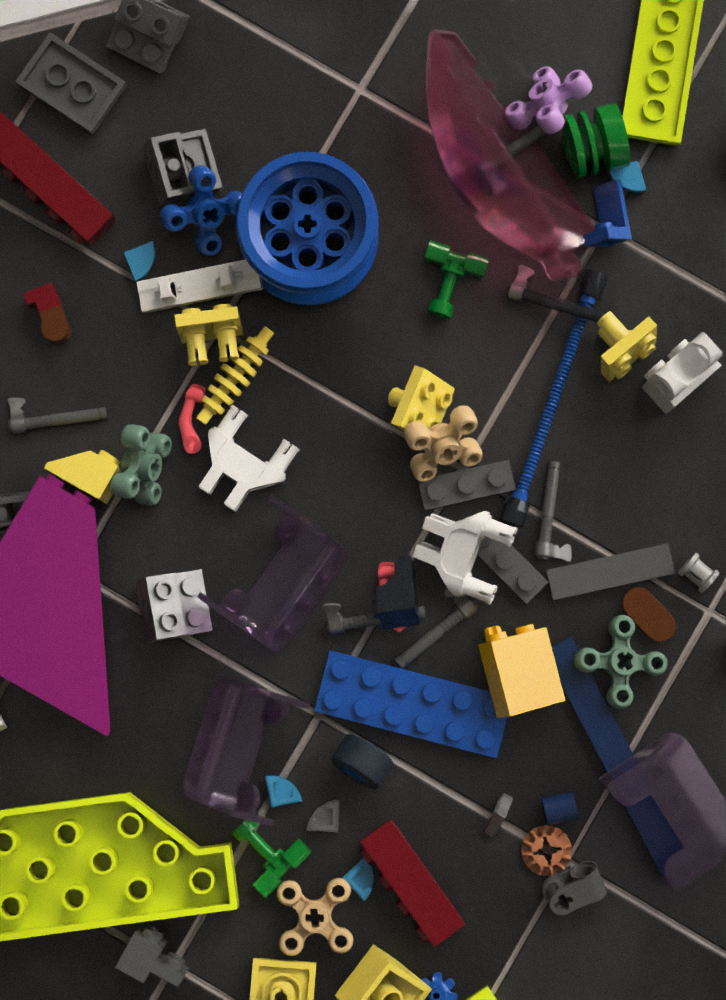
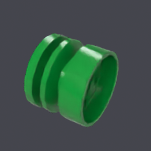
M616 103L595 107L592 123H590L588 116L583 110L577 113V123L571 113L563 115L565 120L562 127L563 148L566 159L577 179L586 177L587 168L592 175L598 174L599 159H602L608 171L629 167L630 147L623 117Z

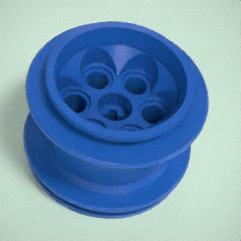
M297 152L281 156L265 165L255 174L240 198L236 213V233L243 259H246L251 268L262 278L263 289L283 301L298 305H320L345 296L356 288L368 274L377 253L379 218L374 196L364 179L354 169L333 156L318 152ZM305 192H312L317 196V199L312 204L307 205L300 201V196ZM279 207H284L290 213L287 218L278 220L272 216L273 211ZM333 207H338L343 210L344 215L338 220H332L327 216V212ZM305 220H311V224L316 226L311 227L310 233H305L304 228L299 227L305 224ZM278 238H285L289 241V246L286 250L277 251L272 247L273 242ZM332 238H338L343 241L344 246L338 251H332L327 248V242ZM307 253L313 254L317 258L315 264L309 267L303 266L299 262L301 256Z

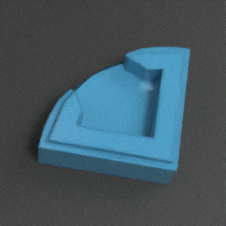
M638 161L631 162L629 167L607 171L611 180L621 181L623 189L632 193H643L646 191Z
M153 241L124 252L136 283L144 279L153 266L156 255Z
M265 776L271 808L303 801L299 790L289 780L280 776Z
M363 857L342 878L347 880L350 887L365 901L373 887L374 873L372 866Z

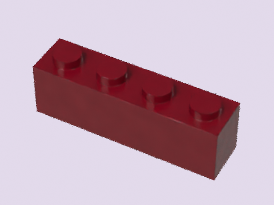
M391 818L360 840L363 845L359 849L360 853L369 865L375 862L382 873L377 875L387 891L393 888L400 899L396 901V904L406 918L409 915L414 917L418 923L414 929L424 943L430 941L435 947L466 925Z

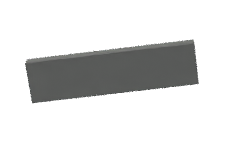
M668 543L546 570L552 601L675 574Z

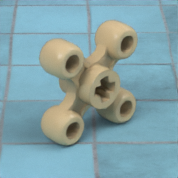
M462 405L452 410L449 425L447 423H439L428 429L423 422L413 421L405 427L404 438L411 449L420 451L427 448L425 453L416 454L410 460V469L416 480L420 482L432 480L437 473L436 466L438 464L448 465L459 459L461 464L471 467L481 461L483 454L478 442L470 437L460 440L462 435H468L477 428L478 421L470 407Z
M339 877L332 879L326 886L325 894L317 900L306 898L302 893L300 885L293 880L283 881L277 888L278 900L283 905L294 908L299 916V922L296 927L285 931L279 939V947L287 956L299 954L304 947L306 938L314 933L325 936L330 948L336 953H346L351 949L354 940L352 933L346 928L337 926L331 918L333 908L350 897L351 887L347 880ZM336 885H341L345 890L340 896L333 893L332 889ZM292 888L295 891V896L293 898L285 897L284 889ZM311 909H317L318 914L324 915V919H319V924H313L312 919H307L306 914H311ZM343 935L346 937L347 942L344 945H338L335 942V938ZM288 938L296 939L297 946L294 948L288 947L286 940Z

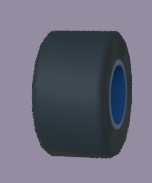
M353 734L345 735L331 758V762L340 771L372 789L380 787L393 766L392 759L385 752Z

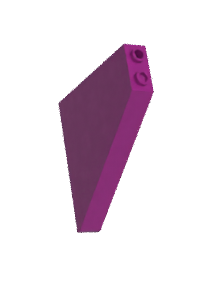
M49 473L46 478L39 475L0 541V676L108 736L111 730L95 507L90 504L92 498L78 490L72 494L63 489L62 487L65 482Z

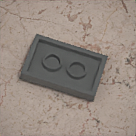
M49 32L15 81L19 87L92 135L127 86L124 80L51 32Z

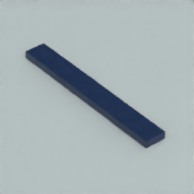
M572 637L552 646L562 689L660 875L663 876L690 862L591 673L580 672L575 667L574 655L579 650Z

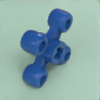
M198 165L192 168L189 173L188 179L194 188L195 195L189 199L187 206L166 205L161 210L159 218L162 225L172 232L182 230L189 223L196 224L199 229L195 237L196 248L203 255L214 256L222 248L221 238L216 233V227L221 224L224 216L231 215L236 217L238 204L243 193L231 191L222 199L214 198L212 189L216 184L215 174L210 168Z

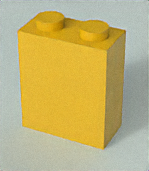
M529 624L515 628V635L507 637L506 631L488 635L489 642L478 644L497 718L510 717L565 701L546 627L534 629V625Z

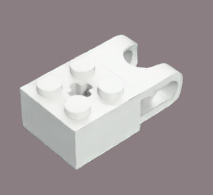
M701 332L690 343L684 339L667 355L670 361L665 363L663 360H660L644 375L647 381L642 388L660 409L667 414L722 366L718 359L723 356V353L704 332Z

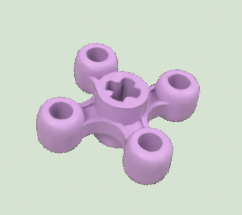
M542 67L532 77L534 86L529 91L531 100L526 103L522 101L511 103L506 108L504 115L511 127L516 130H522L529 126L533 117L536 116L537 123L541 129L547 134H554L564 126L563 114L568 108L566 100L571 97L575 99L586 97L592 90V82L583 70L577 69L570 72L565 77L564 83L560 84L559 77L551 67Z

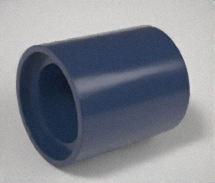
M573 792L541 798L547 826L579 819Z

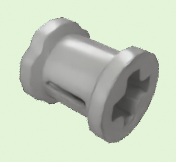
M695 552L681 567L678 574L680 576L685 575L698 586V591L702 594L714 582L720 572L710 569L699 559L700 555Z

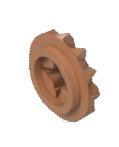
M541 825L533 828L525 836L521 847L522 858L526 866L534 873L543 876H553L563 871L571 860L572 845L568 836L561 829L552 825ZM543 837H546L549 846L560 847V850L551 853L550 864H548L544 855L533 854V852L543 848Z

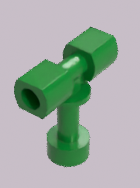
M430 240L424 260L441 265L440 271L445 276L438 299L430 300L427 312L441 318L451 319L454 305L449 302L456 279L463 278L465 273L483 278L489 258L468 252L467 256L450 251L451 246Z
M249 816L232 835L239 843L245 839L266 860L262 865L266 871L252 885L267 898L282 883L283 880L281 878L292 867L296 869L312 851L298 838L285 852L281 848L275 852L254 831L258 825Z

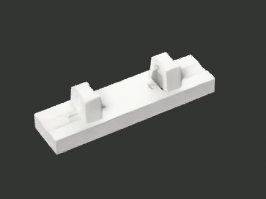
M245 259L137 281L141 311L149 313L263 290L262 278L251 268ZM171 283L175 284L176 296L171 291Z

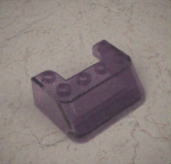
M667 733L598 778L601 784L609 789L615 800L625 806L635 805L651 795L684 846L665 861L663 868L665 875L663 880L675 892H678L717 866L726 855V800L687 739L680 734Z

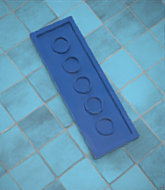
M331 650L329 651L314 709L315 712L494 758L498 756L507 717H496L490 691Z

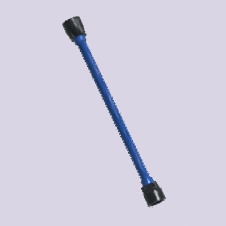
M585 269L577 292L581 295L580 305L592 308L596 300H601L609 278L607 275L596 270ZM575 317L576 321H574L572 326V332H570L569 339L567 340L568 343H566L567 347H565L564 354L562 355L563 358H561L560 365L558 366L559 369H557L558 373H556L555 380L553 381L554 384H552L551 391L549 392L550 395H548L549 399H547L546 406L544 407L545 410H543L542 417L540 418V425H538L537 432L535 433L536 436H534L535 440L531 444L530 455L527 456L526 466H524L523 473L521 474L522 477H520L521 481L518 482V488L514 490L512 497L507 496L499 520L504 523L523 528L530 507V503L526 502L529 496L527 492L529 490L528 487H530L529 483L532 482L533 472L536 471L534 468H537L538 457L541 456L540 453H542L544 442L546 441L545 438H547L548 431L550 430L549 427H551L553 416L555 415L554 412H556L557 405L559 404L558 401H560L559 397H561L563 392V386H565L566 379L568 378L567 375H569L568 371H570L572 366V360H574L575 353L577 352L576 349L582 337L581 334H583L585 323L587 322L583 318Z

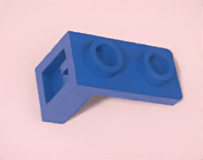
M612 180L594 187L600 224L594 226L595 231L583 234L585 247H611L631 240L632 236L621 181Z

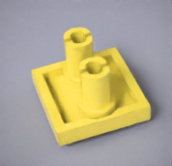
M230 304L215 305L213 310L200 311L198 308H189L183 310L182 314L175 315L176 328L182 344H187L189 366H198L197 353L200 365L208 363L205 340H218L220 361L229 362L227 349L230 351L231 361L239 359L236 336H242L243 330L237 306L231 307Z
M611 311L602 316L597 322V325L600 327L597 332L598 335L610 347L609 350L601 355V374L608 382L612 381L615 377L617 379L624 377L632 369L631 364L639 357L642 360L647 358L656 348L654 345L657 339V324L650 317H647L633 330L629 331Z

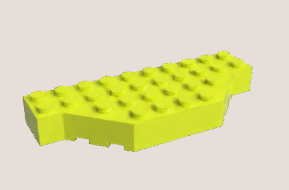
M131 792L0 810V941L236 910L240 906L232 842L200 847Z

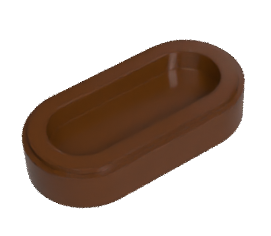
M637 587L628 590L622 598L623 611L648 638L661 642L673 636L676 630L674 617L648 590Z

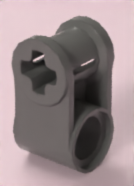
M594 861L580 862L570 869L548 877L543 882L541 888L543 896L549 901L551 910L557 915H567L583 906L598 902L607 893L597 864ZM553 884H556L559 889L556 890ZM562 900H563V902L565 903V906H564V907L562 906V904H561V902H560V901H562Z

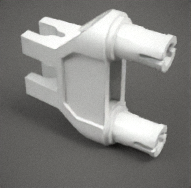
M231 405L218 427L214 426L213 429L210 428L208 431L212 467L198 487L211 496L224 475L229 477L237 484L224 504L236 512L249 492L283 483L286 479V473L284 472L300 449L292 444L285 454L291 444L283 439L270 461H261L234 443L233 436L248 415L242 410L238 413V408Z
M487 511L479 512L457 522L433 513L430 517L426 516L422 529L442 536L445 539L442 548L421 542V545H416L413 557L434 565L446 587L454 596L464 597L466 594L490 605L495 597L493 593H496L497 586L472 577L471 573L481 541L486 536L510 547L515 539L513 535H516L517 527L493 520L492 515Z

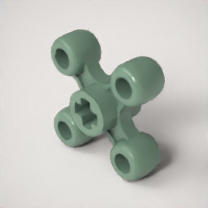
M126 425L122 430L121 443L128 450L125 451L121 460L122 473H116L112 478L111 492L120 498H134L139 504L156 505L161 498L162 490L161 486L155 481L159 478L162 470L161 458H166L171 451V439L165 434L150 433L146 427L141 425Z
M626 615L615 616L608 624V632L612 636L613 641L609 651L600 653L593 648L587 647L580 649L574 655V665L580 672L589 673L596 669H603L610 675L612 682L611 687L607 691L606 699L608 704L615 709L627 708L633 701V692L629 687V678L632 673L641 671L648 676H659L665 672L668 665L665 655L661 652L652 651L645 655H638L631 649L630 638L635 631V624ZM619 623L624 625V632L619 630ZM585 655L590 658L589 665L584 662ZM623 656V658H624V660L622 661L623 667L618 668V666H617V664L619 663V658H618V657ZM652 659L657 663L655 669L651 665ZM618 692L623 696L621 702L617 699Z

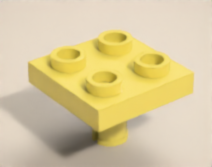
M414 366L405 390L395 387L389 393V405L397 407L391 424L404 431L405 427L413 421L423 422L428 429L433 425L441 423L447 408L452 402L455 388L425 368Z
M254 957L250 1000H314L317 962Z

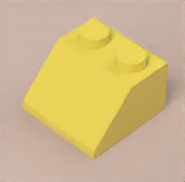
M90 450L47 462L44 467L53 475L105 504L108 503L112 496L110 486L113 476L116 473H122L119 467L121 462L103 450L99 454Z
M373 944L335 996L338 1000H425L432 989L398 960Z

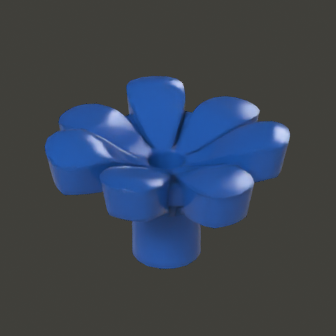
M434 972L431 981L426 977L421 978L432 989L425 1000H457L458 995L450 991L455 986L454 980L448 978L442 981L443 975L441 972ZM434 993H438L439 997H435Z

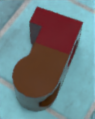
M51 282L23 293L27 306L31 310L38 308L43 321L41 331L44 337L55 345L67 342L71 337V326L53 283Z

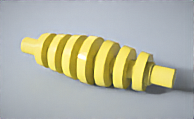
M264 326L257 337L249 336L245 340L250 345L248 349L243 345L238 347V352L242 355L241 358L231 361V357H228V360L235 365L233 368L225 363L221 365L220 369L227 374V377L224 378L216 373L214 380L220 386L216 388L210 384L207 390L213 396L211 398L206 395L203 396L201 401L204 403V408L196 417L200 422L206 425L214 414L222 415L225 412L221 407L222 403L231 406L234 401L228 395L232 393L239 397L243 393L236 387L237 383L248 388L251 383L243 375L246 373L252 378L255 377L257 372L250 365L253 363L258 367L261 366L263 361L258 355L259 353L264 356L268 354L269 350L266 347L268 341L274 335L273 331Z

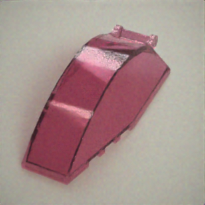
M440 29L432 30L428 34L426 62L428 114L438 153L457 195L468 211L487 231L505 244L540 261L545 268L544 272L550 280L560 281L565 277H577L582 271V264L573 250L585 244L583 234L595 231L594 225L537 141L514 157L511 156L506 147L530 130L526 127L520 131L511 127L504 115L506 108L510 104L507 103L502 107L491 92L496 88L491 79L485 83L473 69L478 63L456 32Z

